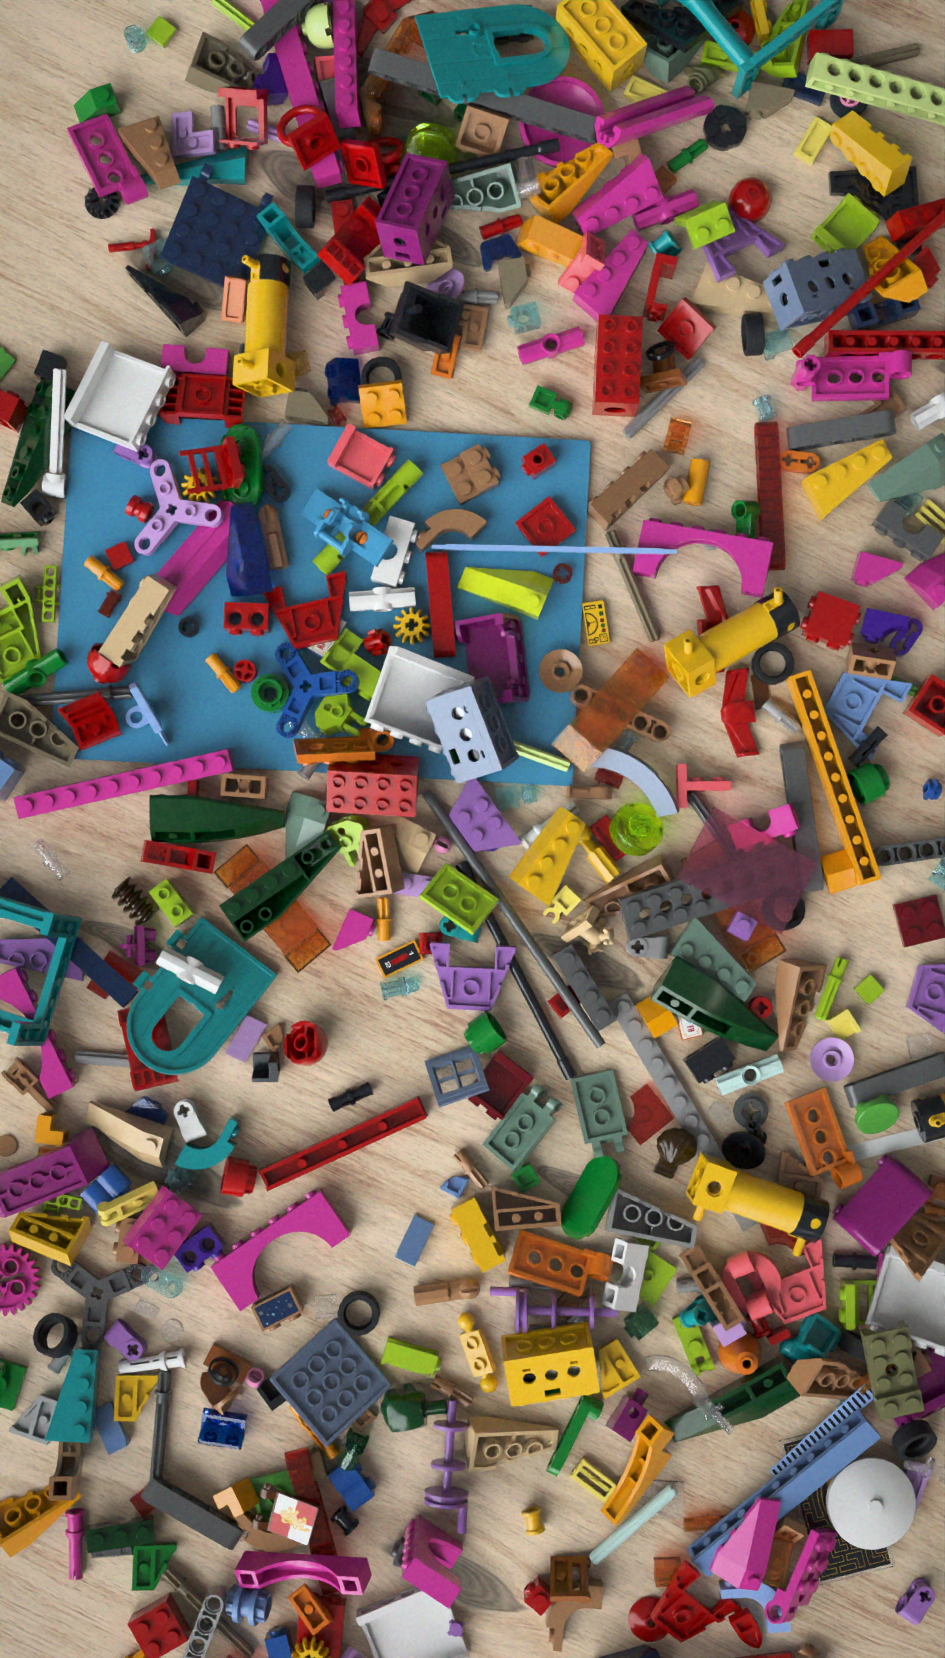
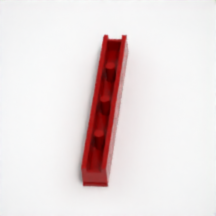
M417 1096L260 1168L258 1171L259 1175H261L268 1192L426 1119L428 1115L420 1097Z

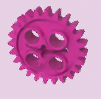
M3 1243L1 1246L0 1278H7L20 1272L24 1275L12 1278L8 1282H0V1290L2 1292L0 1311L2 1310L3 1316H7L9 1310L15 1315L17 1307L21 1311L26 1309L25 1304H32L31 1298H35L38 1295L34 1290L41 1287L40 1284L36 1283V1281L42 1278V1276L36 1275V1272L41 1268L33 1266L37 1259H29L31 1252L24 1255L23 1246L16 1250L15 1243L9 1249L7 1243ZM8 1261H14L17 1264V1270H11L8 1267ZM15 1282H20L23 1285L22 1292L15 1289Z

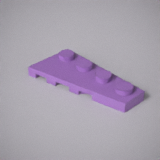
M47 938L0 939V963L48 973L55 946ZM70 960L65 977L84 981V972Z

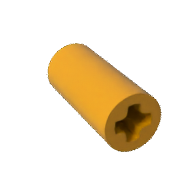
M697 458L691 459L687 477L690 490L684 493V504L702 506L710 467L709 461Z

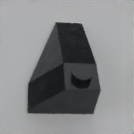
M130 265L125 267L130 277L185 337L205 321L202 314L204 310L196 301L192 303L187 297Z

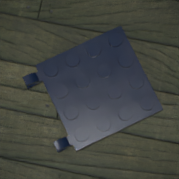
M205 163L199 178L191 177L159 258L224 288L226 275L247 278V265L242 263V257L244 255L249 257L257 255L266 230L256 215L271 204L273 196L265 192L259 207L225 192L207 183L213 166Z

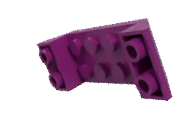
M93 1127L73 1135L71 1143L0 1171V1217L6 1218L87 1185L110 1167V1163Z

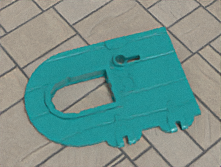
M510 4L415 16L440 99L448 98L453 103H464V97H466L468 103L474 102L479 98L480 93L495 92L497 96L503 98L510 97V91H512L514 97L520 96L527 87L547 84L556 79L564 71L569 60V40L562 26L549 14L532 6ZM520 33L532 34L540 38L545 45V49L536 54L501 58L499 51H497L494 45V38L519 35Z

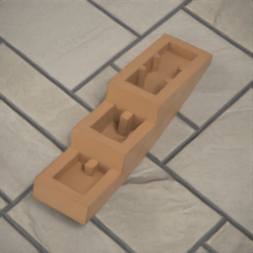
M699 1244L695 1245L694 1249L690 1248L680 1254V1258L725 1331L745 1320Z

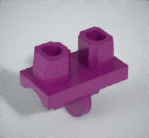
M134 926V944L133 935H126V944H120V949L126 948L127 957H133L134 948L135 965L144 966L145 963L156 961V949L145 950V941H155L156 930L144 928V926Z

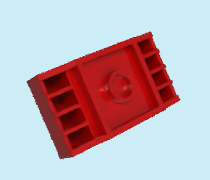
M370 196L360 204L317 254L348 286L366 268L364 257L367 254L369 255L380 244L375 221L381 207Z
M182 373L176 375L175 384L169 389L165 404L160 408L159 413L163 421L168 424L180 425L181 417L224 419L226 428H231L234 425L242 424L246 391L234 386L233 379L227 376Z
M130 1007L119 1009L117 1013L120 1027L123 1031L131 1070L130 1076L135 1092L179 1082L178 1075L156 1072L137 1058L127 1036V1017ZM164 1014L153 1028L152 1041L160 1050L173 1051Z

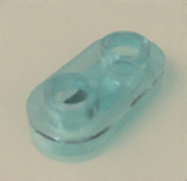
M154 1264L146 1266L141 1272L142 1282L147 1287L167 1298H175L183 1290V1283L180 1278L164 1269L161 1270ZM156 1273L157 1278L151 1281V1275ZM175 1284V1289L170 1291L169 1286Z

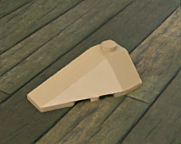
M356 814L367 818L370 825L369 828L393 824L400 866L415 874L418 873L437 837L436 834L402 816Z
M94 1101L89 1102L85 1122L141 1161L161 1168L164 1167L172 1127Z
M468 1417L467 1419L468 1429L465 1431V1447L468 1472L490 1471L496 1469V1465L505 1462L512 1464L517 1462V1458L527 1455L533 1457L555 1450L557 1446L558 1427L494 1417Z

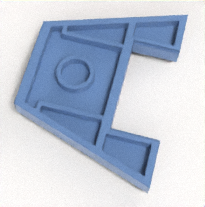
M843 672L826 702L824 710L826 716L858 748L861 745L860 742L862 740L865 741L869 736L863 733L862 730L881 695L885 694L902 703L913 684ZM871 753L867 759L871 761L874 754Z

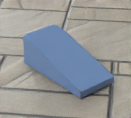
M414 1215L395 1257L415 1267L434 1224Z
M112 1402L97 1408L95 1424L108 1454L110 1455L129 1445L131 1440L122 1422L114 1421V1406Z

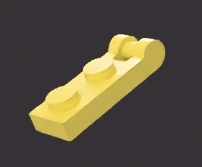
M154 1181L110 1202H100L97 1205V1211L100 1215L101 1224L103 1226H110L145 1209L158 1192Z

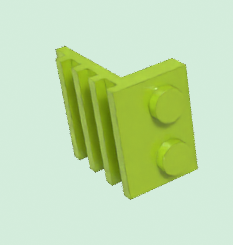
M712 200L674 217L675 221H673L675 226L686 228L693 249L702 247L735 232L726 202Z
M840 1279L838 1290L841 1304L839 1322L846 1330H855V1325H866V1320H860V1285H867L868 1314L873 1296V1285H876L877 1280Z

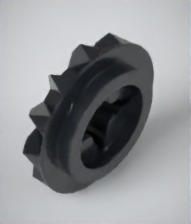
M89 188L85 196V207L88 213L97 219H107L113 216L119 207V197L116 192L103 196L104 199H107L104 201L103 209L99 203H96L99 201V196L95 188Z

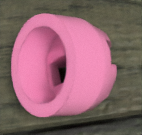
M439 836L435 839L434 849L438 853L443 854L450 850L451 842L447 837ZM438 840L447 844V848L437 845Z
M251 1368L247 1372V1384L252 1388L260 1386L264 1381V1372L259 1368Z

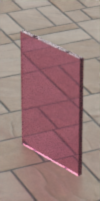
M713 807L677 878L782 934L818 863Z

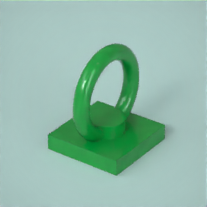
M0 1358V1407L13 1411L28 1366Z

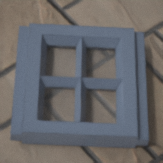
M470 1045L425 1061L439 1108L489 1091L479 1056Z

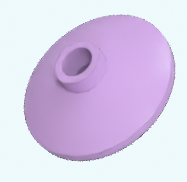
M450 269L435 281L429 282L426 289L456 299L464 288L465 279L459 270Z
M834 1037L824 1038L812 1048L810 1065L813 1072L819 1078L835 1082L844 1079L851 1072L854 1065V1055L852 1049L845 1041ZM829 1055L834 1056V1061L832 1063L827 1062V1057Z

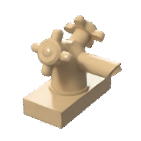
M593 905L569 921L560 938L568 943L580 935L586 940L583 941V945L587 947L588 954L591 955L597 951H603L604 948L599 946L602 941H604V945L608 943L613 945L615 936L613 928L609 930L604 928L608 920L606 917L599 918L596 925H594L600 910Z

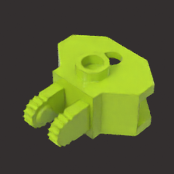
M348 694L324 697L315 711L316 726L326 736L338 732H348L355 737H359L361 734L359 730L350 726L353 720L360 725L366 726L367 724L362 716L353 711Z
M350 814L334 820L327 828L340 845V854H344L351 867L357 864L352 850L356 849L359 854L360 833L370 826L367 818L356 814Z

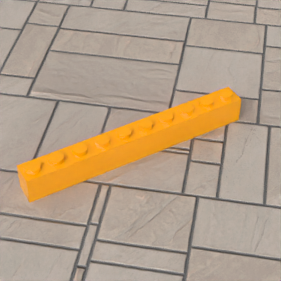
M808 670L792 675L786 679L798 718L802 724V729L842 847L854 866L856 886L882 879L812 672Z

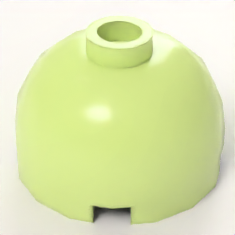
M330 2L319 3L311 7L306 13L305 22L302 23L303 35L308 36L309 41L320 49L334 48L333 17L331 16L333 14V7Z

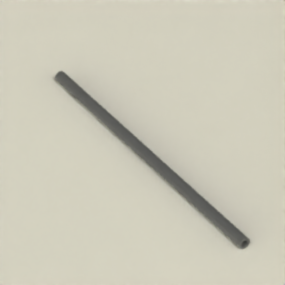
M432 790L426 792L423 798L488 892L499 899L497 905L597 1049L606 1043L453 823Z

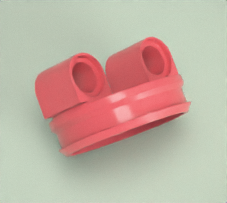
M748 1250L727 1258V1263L722 1271L721 1281L738 1309L743 1313H749L753 1321L774 1313L772 1305L778 1299L781 1290V1276L776 1264L766 1255ZM757 1268L766 1288L745 1296L737 1278L754 1272Z

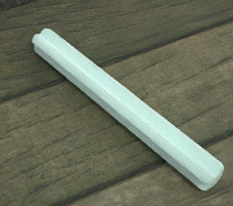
M669 1484L595 1548L589 1554L590 1560L595 1565L603 1561L677 1496L675 1488Z

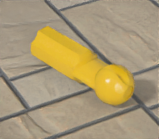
M585 825L577 844L584 847L588 853L586 858L607 884L619 875L622 870L603 846L595 844L591 838L592 832L590 828Z

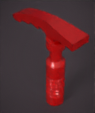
M154 228L150 229L149 241L142 240L139 243L132 241L108 244L109 253L132 251L136 248H149V258L145 268L146 271L150 270L156 252Z

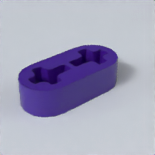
M911 618L912 624L916 625L915 630L917 632L907 636L906 634L909 630H898L890 641L889 648H894L896 657L907 654L921 635L923 625L918 619ZM902 639H905L906 641L902 646L904 650L897 651L895 642L899 643Z

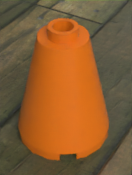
M746 1331V1335L725 1347L719 1341L717 1349L718 1358L722 1366L731 1373L751 1374L757 1369L761 1360L762 1348L760 1342L749 1331Z

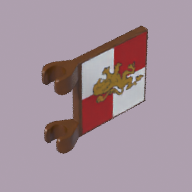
M265 1483L261 1489L260 1496L264 1499L275 1500L271 1516L268 1519L265 1515L258 1513L252 1521V1528L267 1530L308 1546L320 1506L278 1490L271 1483Z

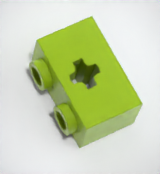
M170 879L163 880L149 891V894L175 927L181 926L196 914Z

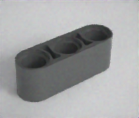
M335 77L318 81L325 111L329 116L339 144L345 138L356 140L354 127L339 128L335 110Z

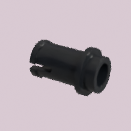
M752 1119L754 1124L752 1126L749 1120L746 1123V1129L765 1144L767 1134L762 1131L759 1121Z

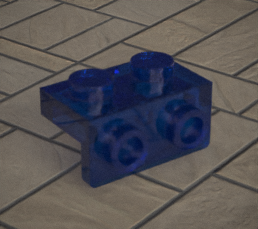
M334 358L326 363L325 376L328 381L327 396L330 399V405L336 406L339 403L359 404L358 385H361L359 360L355 358Z
M204 1407L198 1443L241 1450L245 1438L248 1415L228 1411L223 1412L224 1415H222L216 1409Z

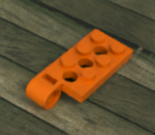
M359 728L361 733L359 737L293 739V749L297 763L302 765H312L315 762L335 764L339 761L357 763L362 760H375V752L387 751L392 748L394 737L390 736L391 731L385 729L383 732L371 728ZM379 735H387L385 739L377 740V737Z
M826 1087L818 1088L784 1102L810 1176L818 1175L830 1169L832 1178L840 1189L862 1181L861 1169L856 1163L852 1150L847 1149ZM810 1110L816 1112V1119L813 1122L808 1118ZM819 1130L824 1135L821 1143L816 1140V1133ZM827 1151L831 1154V1161L828 1164L823 1160V1155Z
M519 1230L507 1274L581 1297L587 1277L605 1282L610 1280L614 1261L611 1260L612 1256L605 1253L595 1252L586 1248L581 1250ZM537 1253L540 1257V1262L537 1264L531 1263L528 1258L529 1254ZM553 1259L558 1260L561 1263V1269L558 1271L552 1270L550 1261ZM574 1266L579 1267L582 1270V1276L574 1277L571 1274V1268Z

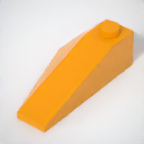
M596 143L575 154L574 159L564 164L563 162L556 164L557 168L547 173L543 171L537 174L521 189L542 217L559 224L572 212L614 154L603 144Z
M882 235L863 246L870 276L877 272L899 251ZM908 258L874 288L885 298L908 303L918 299L928 291L921 269Z
M48 1485L44 1490L37 1492L32 1490L26 1492L25 1496L15 1499L10 1497L1 1501L0 1545L11 1558L31 1545L81 1497L79 1490L74 1500H48Z

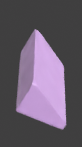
M247 1014L225 1053L246 1063L267 1024Z

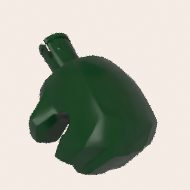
M411 1383L404 1384L403 1393H396L394 1388L387 1390L381 1403L384 1421L391 1432H403L422 1428L427 1425L428 1415L447 1414L448 1409L446 1399L427 1401L424 1392L416 1390Z

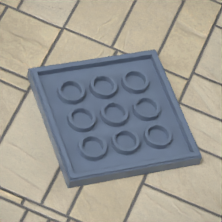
M336 1317L268 1378L325 1447H328L393 1386L355 1339L342 1328Z

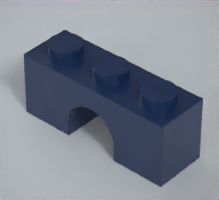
M889 298L877 304H873V301L857 305L848 312L847 317L851 330H872L914 317L921 307L918 299L908 303Z

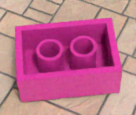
M162 1185L122 1241L163 1270L203 1214Z

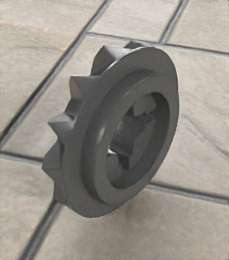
M757 1094L741 1095L734 1104V1118L744 1128H746V1123L749 1120L751 1125L754 1126L752 1119L758 1120L761 1126L768 1117L767 1103ZM750 1102L752 1108L760 1110V1112L752 1113L751 1120L748 1113L741 1111L747 1109Z

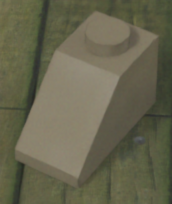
M752 81L744 115H748L756 120L766 119L791 103L795 90Z
M524 257L498 261L505 310L510 309L527 286L528 277H531L530 265L525 264Z
M295 388L294 392L288 393L285 410L287 420L330 426L328 416L307 389Z

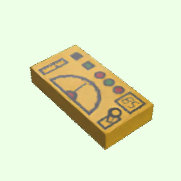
M604 601L582 603L588 647L610 644Z

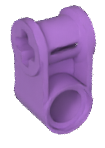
M116 444L113 450L115 454L145 469H150L152 463L158 460L156 453L146 444L141 446L138 452Z
M120 1318L116 1320L104 1335V1339L129 1360L138 1359L147 1349L145 1339ZM136 1344L138 1345L137 1351L134 1352L132 1351L133 1345Z
M924 1578L915 1579L905 1594L899 1599L895 1608L897 1614L915 1626L922 1621L925 1613L935 1600V1593L929 1582Z

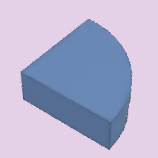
M465 1176L451 1177L441 1185L440 1189L460 1199L469 1178Z

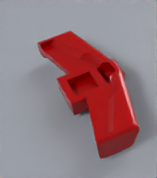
M370 0L363 7V14L358 21L357 55L362 58L377 29L384 34L398 19L395 11L413 0Z
M719 585L696 587L706 619L697 620L698 635L728 619ZM725 668L722 669V670H720V671L717 672V673H722V672H724V671H725Z
M749 668L726 672L722 709L720 710L721 720L725 725L737 758L760 755L748 723L756 722L753 700L745 701Z

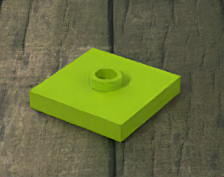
M648 1250L644 1279L641 1284L639 1297L654 1306L677 1271V1268ZM623 1270L616 1279V1282L622 1277Z

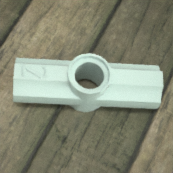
M774 1054L715 1077L721 1095H725L748 1085H755L759 1081L783 1073L784 1070L778 1055ZM748 1069H753L755 1073L751 1080H745L744 1073Z

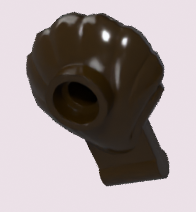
M674 1127L663 1131L657 1138L656 1146L660 1158L653 1172L672 1179L678 1165H682L695 1157L698 1144L694 1135L683 1128Z

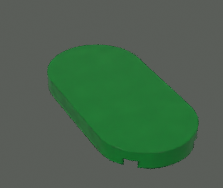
M237 424L229 428L226 435H223L220 445L223 444L225 437L234 436L235 443L240 445L241 456H239L240 464H243L245 467L246 476L243 478L239 488H228L224 491L221 489L223 501L232 502L242 512H248L254 509L263 497V444L260 434L254 428L245 424Z
M603 1155L602 1157L593 1158L586 1165L561 1213V1227L566 1235L579 1240L585 1236L589 1237L597 1229L621 1184L622 1174H620L619 1170L620 1165L615 1159Z

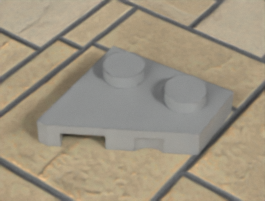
M43 1393L40 1394L21 1415L20 1419L10 1427L9 1432L45 1445L50 1444L51 1441L44 1440L58 1399Z

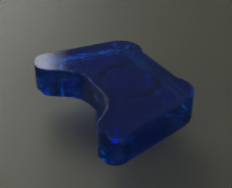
M509 234L484 241L480 245L483 270L486 272L491 270L495 261L502 260L504 257L511 259L521 257V252Z
M142 1096L126 1110L127 1113L165 1125L168 1119V1112L162 1108V1105L148 1096Z

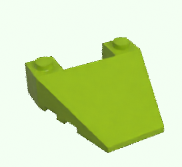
M21 574L0 585V590L8 605L0 608V682L2 684L3 681L24 669L27 661L41 658L32 595Z

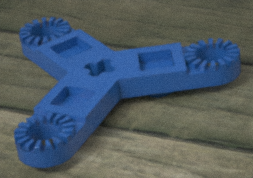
M281 643L277 650H275V656L294 688L282 710L283 713L277 721L278 723H276L277 732L285 738L296 736L315 698L354 692L360 683L358 675L351 670L312 674L298 649L296 650L291 643ZM286 649H290L291 656H289V658L283 659V652ZM352 676V684L344 687V679ZM307 683H309L311 687L305 691L303 687H306ZM291 721L293 725L291 731L284 732V725Z

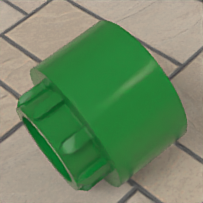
M274 674L260 676L251 688V698L254 704L261 711L269 714L281 712L291 694L287 683L281 677ZM273 688L277 692L276 697L271 700L266 699V691Z
M868 762L847 772L852 793L863 806L884 797L890 787L889 777L880 764L875 763L872 765Z
M487 1010L468 1022V1028L464 1032L467 1042L477 1054L485 1052L490 1054L508 1041L501 1025Z

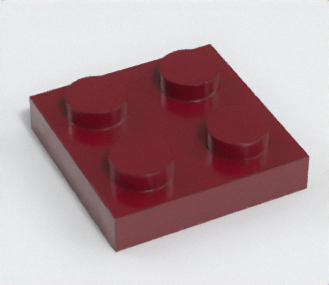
M937 895L892 905L904 948L945 938V926Z

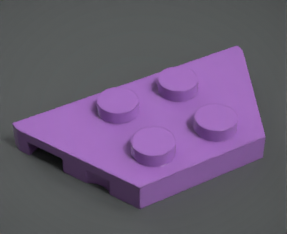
M477 779L468 780L449 817L473 851L520 845L521 841Z

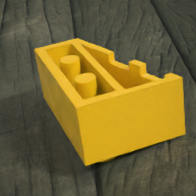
M19 1212L8 1231L12 1242L71 1266L90 1234L92 1225L90 1217L71 1218L69 1215H61L59 1217L48 1216L45 1213Z

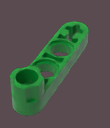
M582 1395L548 1463L546 1472L556 1477L558 1476L586 1417L596 1421L602 1412L603 1402L589 1395Z

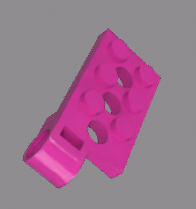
M107 113L67 128V133L99 198L116 191H120L127 205L148 198L145 183L135 165H132ZM93 138H99L102 140V143L100 145H93L90 141ZM107 156L111 159V162L103 164L100 162V158ZM117 175L121 179L119 182L113 183L109 180V177Z
M897 350L893 352H879V356L816 357L821 361V367L815 376V385L812 386L811 402L889 400V380L906 379L912 376V353L907 350ZM835 374L840 377V380L837 383H830L828 377ZM853 374H859L862 380L859 383H853L850 377ZM882 374L884 380L877 383L872 380V376Z
M831 1528L811 1529L786 1591L778 1587L773 1600L769 1601L765 1606V1616L770 1623L781 1624L790 1622L794 1618L798 1606L809 1604L812 1594L819 1587V1577L828 1565V1555L836 1545L837 1540L835 1538L838 1533ZM779 1606H780V1608H781V1610H782V1615H781V1616L778 1614V1607H779Z

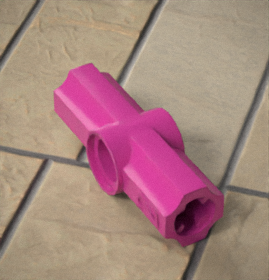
M690 189L672 197L669 195L663 196L664 199L632 214L635 228L639 232L659 223L665 225L674 221V217L699 207L696 193L693 189Z
M578 326L557 334L550 333L541 339L519 345L517 350L522 365H526L545 358H555L558 354L582 347L585 343L582 331ZM553 342L557 347L549 350L545 347V344Z
M807 355L805 359L796 361V370L791 377V385L794 386L796 391H804L807 386L815 385V376L821 367V361L815 355Z

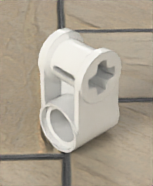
M189 1098L180 1100L174 1107V1115L186 1143L207 1135V1127L200 1116L195 1102ZM183 1106L190 1108L187 1113L185 1111L181 1112L180 1109Z

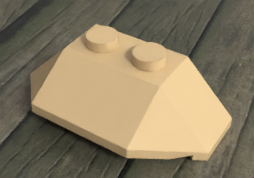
M435 240L425 265L384 257L381 243L369 255L367 254L364 257L366 279L389 288L404 286L405 281L414 284L433 282L453 268L450 246L438 240Z

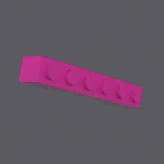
M355 0L333 1L336 116L339 128L361 127L357 71L358 15Z
M17 966L0 974V999L14 1006L26 1018L34 1020L39 998L35 990L30 989L27 983L29 977L24 969L21 970L20 966ZM50 1028L45 1044L41 1046L42 1069L39 1078L49 1099L73 1088L76 1085L75 1080H77L74 1070L72 1068L69 1069L66 1063L67 1056L62 1048L59 1049L56 1043L58 1038L54 1029Z
M244 1551L235 1568L239 1587L260 1589L282 1580L309 1578L329 1583L342 1594L363 1595L372 1576L367 1558Z

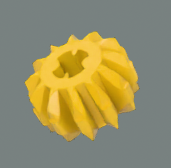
M199 468V481L204 486H208L204 469ZM184 476L188 482L182 483L181 486L186 489L183 495L185 497L189 496L188 501L196 500V502H202L204 500L210 504L208 497L214 499L217 497L214 492L209 493V491L201 492V494H188V488H195L192 476ZM212 477L213 484L215 485L218 479L216 477Z
M413 607L409 608L410 614L408 615L405 610H401L403 618L400 616L395 617V620L401 624L393 625L394 629L399 630L395 634L396 637L404 635L402 643H406L408 638H410L411 645L415 644L414 638H417L418 642L422 643L423 639L420 635L428 637L429 633L424 629L431 628L429 623H424L428 620V616L424 615L420 618L422 610L419 609L414 614ZM411 621L415 625L418 624V627H414V631H410L409 627L406 629V626H409Z
M315 1636L312 1637L311 1642L305 1637L302 1644L296 1643V1650L292 1652V1658H330L327 1655L329 1648L323 1647V1640L316 1643Z

